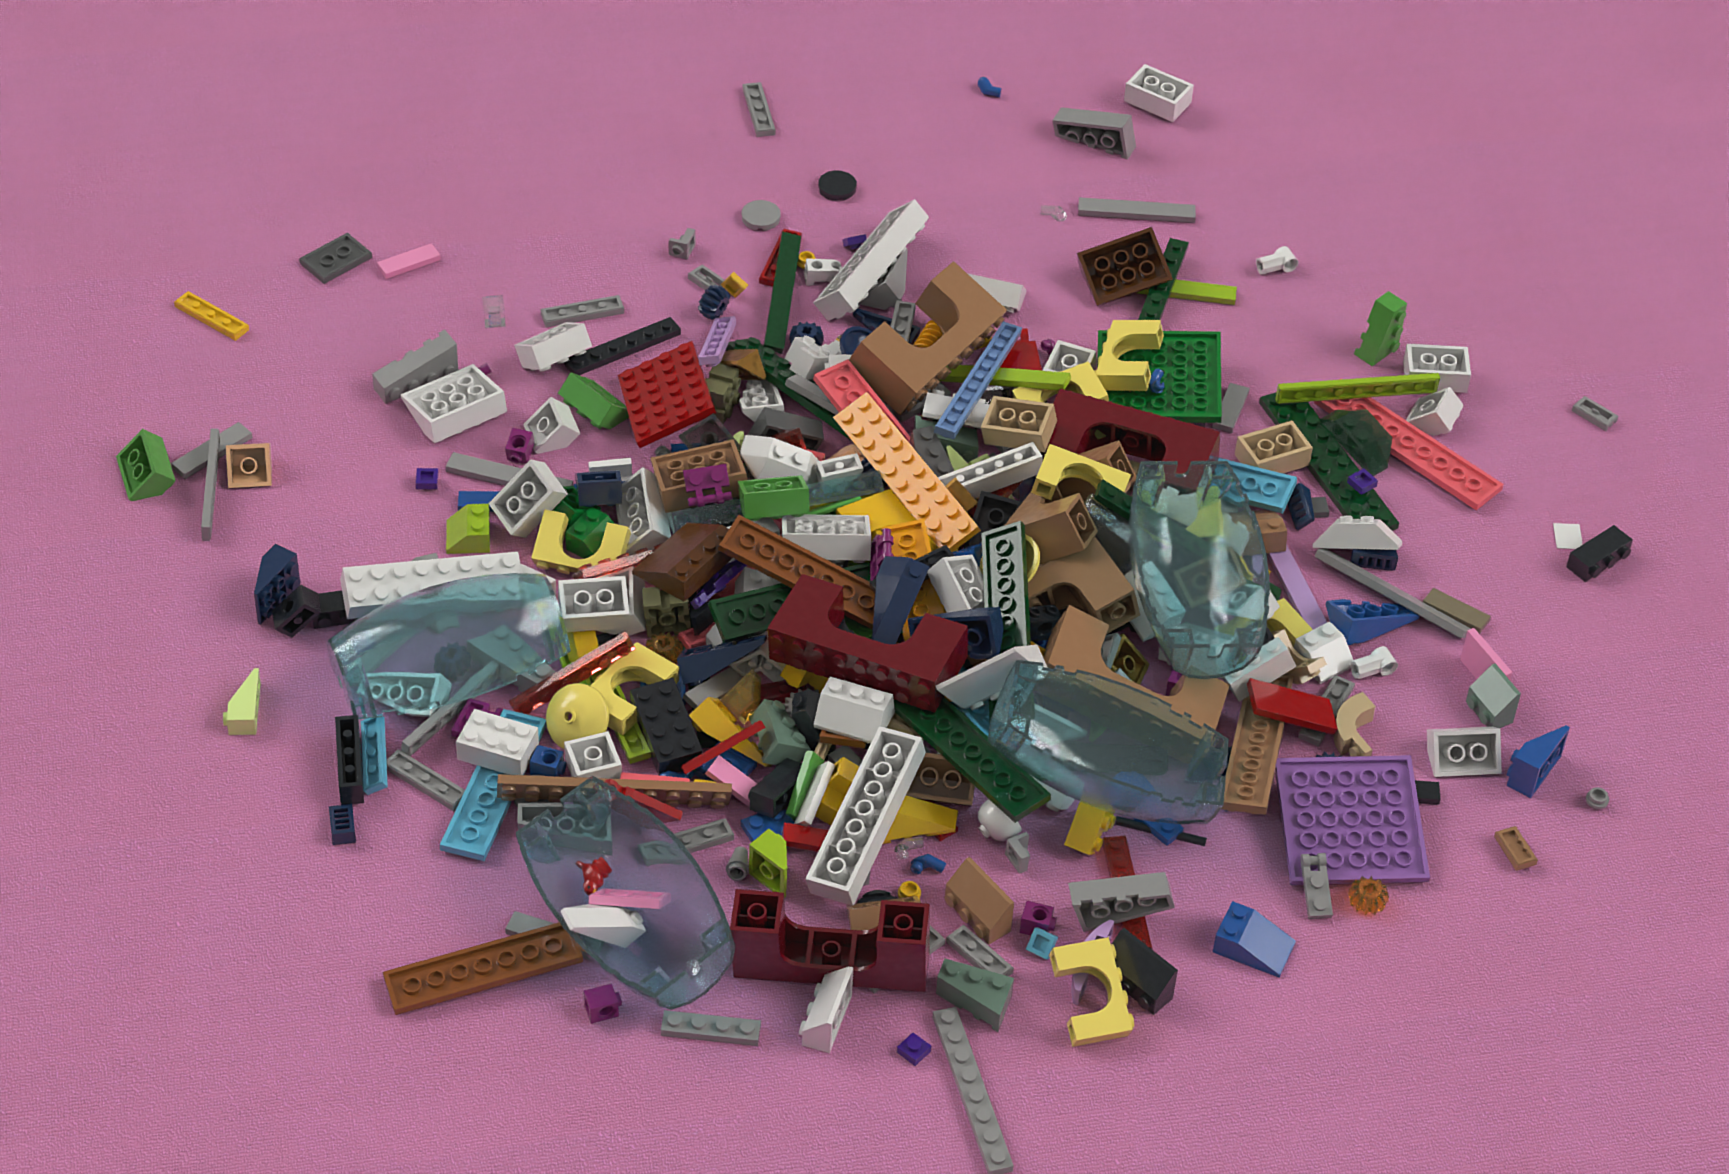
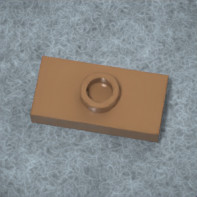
M1516 826L1495 832L1494 838L1516 871L1537 865L1538 859Z

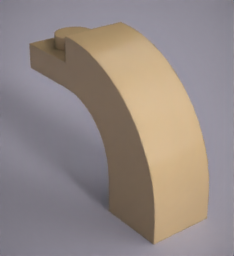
M1285 629L1271 632L1274 638L1279 637L1288 648L1296 664L1295 668L1283 674L1294 676V684H1303L1319 675L1321 672L1320 668L1327 665L1324 657L1308 659L1301 656L1292 646Z
M1364 692L1347 699L1338 710L1336 717L1338 730L1333 735V739L1341 755L1348 752L1351 757L1371 756L1372 754L1371 747L1356 730L1360 726L1373 721L1376 708Z

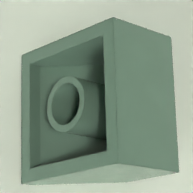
M1495 663L1469 687L1466 702L1468 707L1473 709L1484 725L1502 728L1513 723L1521 693Z

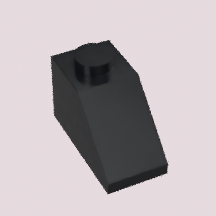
M810 689L794 694L791 714L801 734L805 737L807 744L820 742L821 729L814 728L820 694Z

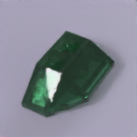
M1337 409L1320 419V422L1354 460L1372 476L1388 468L1392 436L1367 409Z

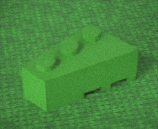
M1389 291L1375 300L1367 320L1370 325L1367 332L1362 333L1360 338L1363 342L1359 349H1355L1354 355L1369 365L1374 366L1390 353L1398 350L1400 336L1403 332L1402 326L1406 317L1407 303Z

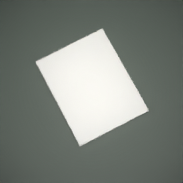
M1553 523L1557 548L1576 549L1583 545L1579 524Z

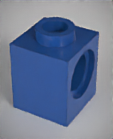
M537 745L530 759V775L554 777L563 775L567 766V762L564 761V751Z

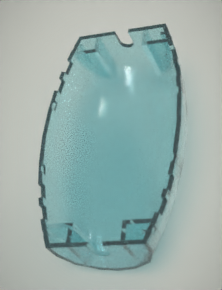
M1141 461L1136 475L1130 507L1129 549L1136 589L1158 645L1172 668L1189 678H1220L1243 670L1258 657L1262 648L1267 628L1268 600L1270 595L1266 550L1255 512L1251 511L1248 504L1249 498L1246 493L1243 494L1239 486L1240 481L1227 461H1191L1187 472L1183 474L1175 473L1178 466L1177 461Z
M532 573L490 574L429 586L373 609L348 624L326 641L331 667L340 687L343 688L344 697L352 715H358V719L383 717V712L397 711V715L405 714V709L419 707V711H424L467 700L517 681L518 675L526 671L530 675L536 672V666L544 662L549 665L571 652L564 619L553 588L545 574Z
M1016 660L999 694L991 718L988 741L1015 765L1066 796L1121 816L1171 824H1207L1215 818L1224 805L1226 777L1221 776V774L1227 767L1228 738L1205 723L1201 727L1191 721L1192 715L1186 712L1181 715L1171 710L1172 704L1124 683L1078 669L1075 673L1064 671V666L1056 665L1052 669L1043 667L1042 662Z
M591 776L560 799L563 811L558 816L553 817L550 810L546 809L516 832L518 844L530 876L556 920L590 960L610 977L635 994L660 1007L672 1010L688 1005L705 995L720 981L732 964L736 948L733 936L719 899L699 864L683 843L661 820L648 809L637 804L630 796L620 793L614 786ZM602 857L609 864L612 872L608 875V878H604L603 885L598 890L609 888L668 892L671 894V902L660 909L623 907L637 911L643 919L642 924L646 930L626 948L571 931L561 910L567 907L589 904V895L583 890V872L575 864L578 860L583 863H592L594 859Z

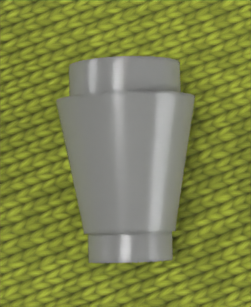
M736 847L726 866V872L732 880H743L749 873L748 851L744 847Z

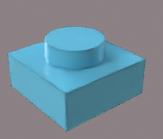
M1036 927L1026 950L1044 959H1049V954L1055 947L1058 937Z

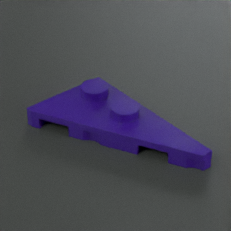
M736 559L728 562L702 586L690 603L694 609L702 606L715 593L722 591L726 584L747 565Z

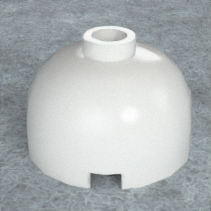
M989 799L981 805L978 811V820L981 826L978 829L985 838L990 836L996 841H1007V839L1018 835L1022 831L1018 821L1014 823Z

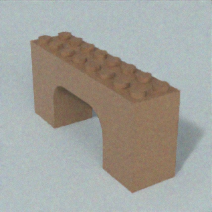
M954 261L930 281L915 303L940 327L943 333L940 339L927 348L915 347L903 339L884 321L861 341L849 359L873 391L899 415L906 410L910 412L916 406V401H922L927 396L928 390L935 389L939 385V380L942 379L944 381L952 372L950 369H956L961 365L962 359L965 358L967 360L973 354V349L976 348L978 350L984 344V339L987 338L989 340L997 331L994 328H998L1005 320L1003 316L1007 309Z
M1119 440L1078 454L1131 474L1125 493L1137 478ZM1065 478L1058 483L1052 500L1030 492L1005 525L1022 521L1025 524V534L1031 537L1038 545L1040 551L1039 565L1083 551L1098 532L1087 508L1096 505L1098 502L1094 499L1096 489L1088 481L1081 478Z
M1096 537L1091 540L1085 550L1044 563L1028 582L1029 607L1055 605L1058 610H1062L1070 605L1109 624L1106 634L1140 616L1134 588ZM968 655L965 664L969 670L987 661V659H973Z
M1069 605L1053 628L1045 648L1046 651L1043 658L1048 670L1042 672L1043 677L1033 681V689L1143 744L1162 747L1168 752V756L1194 767L1212 743L1230 684L1189 665L1172 688L1170 696L1159 695L1110 670L1101 656V648L1109 624Z

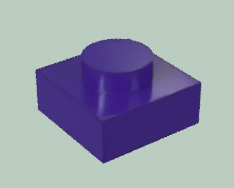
M866 234L842 239L843 246H850V250L860 248L867 238Z
M417 468L416 489H438V468Z
M1363 468L1348 476L1347 483L1362 495L1377 487L1378 480Z
M913 1032L897 1046V1053L916 1066L931 1052L932 1046Z

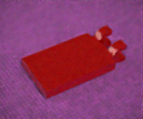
M1022 328L1020 340L1016 341L1000 368L1042 371L1036 341H1029L1027 328Z
M607 779L605 780V785L599 781L592 782V787L597 789L598 794L589 795L588 800L606 802L652 824L681 820L683 811L628 786L622 787L615 780Z

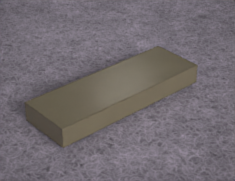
M1435 588L1423 600L1427 605L1463 625L1476 629L1479 634L1491 618L1490 615Z

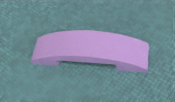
M1108 920L1098 926L1084 942L1107 937L1110 940L1113 935L1114 921ZM1076 973L1072 976L1071 994L1073 1004L1075 1005L1079 1004L1087 988L1088 973Z

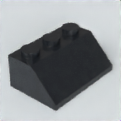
M1123 928L1112 943L1116 950V967H1119L1122 973V990H1125L1127 995L1136 1000L1143 1009H1147L1154 1015L1173 999L1178 970L1127 929Z

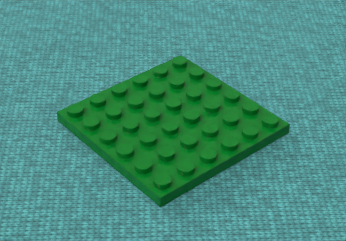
M1098 330L1097 368L1098 358L1103 353V343L1107 340V330ZM1163 331L1164 337L1160 349H1135L1122 354L1118 358L1121 361H1148L1151 374L1155 369H1161L1164 375L1160 379V383L1164 382V389L1158 394L1153 393L1149 387L1147 391H1106L1109 401L1186 423H1221V331Z

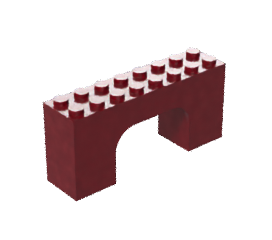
M1060 389L1053 402L1057 423L1046 451L1040 452L1043 462L1050 444L1076 454H1081L1119 440L1126 454L1147 459L1160 465L1155 478L1160 480V485L1166 487L1169 484L1179 489L1178 494L1185 497L1186 493L1197 498V486L1208 485L1218 462L1220 431ZM1098 430L1105 434L1106 437L1097 439L1094 434Z
M802 574L767 628L769 659L814 673L818 676L833 677L893 694L894 700L935 713L945 695L937 690L936 685L957 676L968 657V626L925 613L913 635L908 640L898 644L881 643L838 629L844 619L843 586Z
M736 889L730 924L733 977L817 984L822 983L825 974L849 966L853 967L852 987L926 992L930 953V904L881 900L878 926L869 930L809 927L799 925L786 916L784 893Z

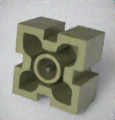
M719 363L712 367L709 372V378H706L716 413L702 420L724 425L726 419L731 417L734 405L739 403L741 394L738 393L741 378H739L738 368Z
M658 587L642 588L643 609L648 638L665 636V632L674 631V635H678V633L691 628L688 599L684 602L660 590Z

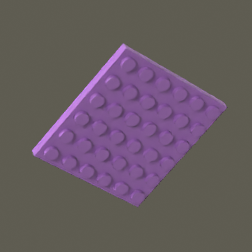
M1411 755L1277 758L1275 775L1290 885H1304L1301 854L1317 856L1318 853L1326 854L1329 884L1429 882L1430 874ZM1310 865L1311 871H1318L1317 865Z

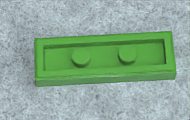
M806 751L786 811V814L794 821L798 816L817 767L824 763V760L814 751Z

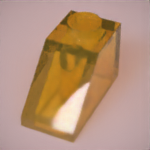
M751 669L720 700L743 724L750 721L749 718L760 705L761 677Z

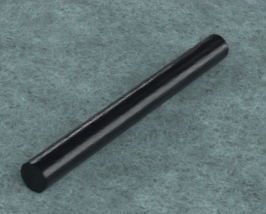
M1120 816L1116 817L1115 825L1152 833L1150 828L1143 822ZM1181 832L1176 840L1205 846L1207 838Z

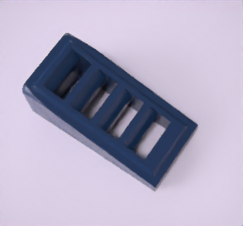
M1297 483L1287 504L1295 529L1299 531L1313 522L1315 518L1310 489L1302 483Z
M1353 549L1350 562L1362 568L1396 570L1398 554L1396 550Z
M352 804L329 806L332 844L356 843Z

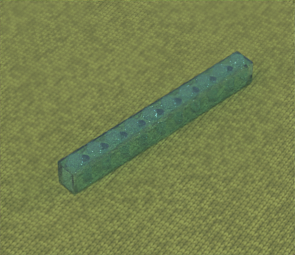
M880 470L807 484L809 488V506L884 491ZM740 498L724 501V504L712 503L705 505V507L697 506L667 512L671 534H674L686 523L721 525L734 522L738 514L743 516Z

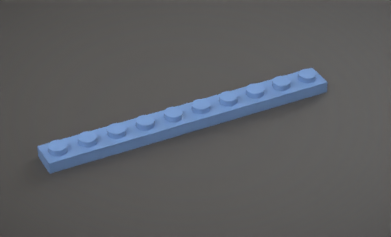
M1002 322L937 422L934 433L945 438L954 439L1018 340L1022 327Z

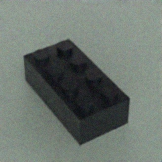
M674 678L630 690V703L637 707V723L651 751V758L657 774L660 776L662 772L666 771L681 772V765L702 754L703 750Z

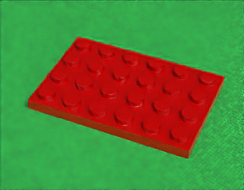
M693 341L683 343L671 351L663 352L658 357L644 361L640 365L627 369L618 375L635 440L639 448L716 413L702 366L699 365L698 354Z

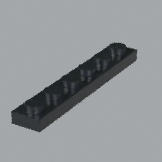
M669 317L588 349L582 355L568 357L569 360L564 362V365L571 373L582 375L681 335V328Z

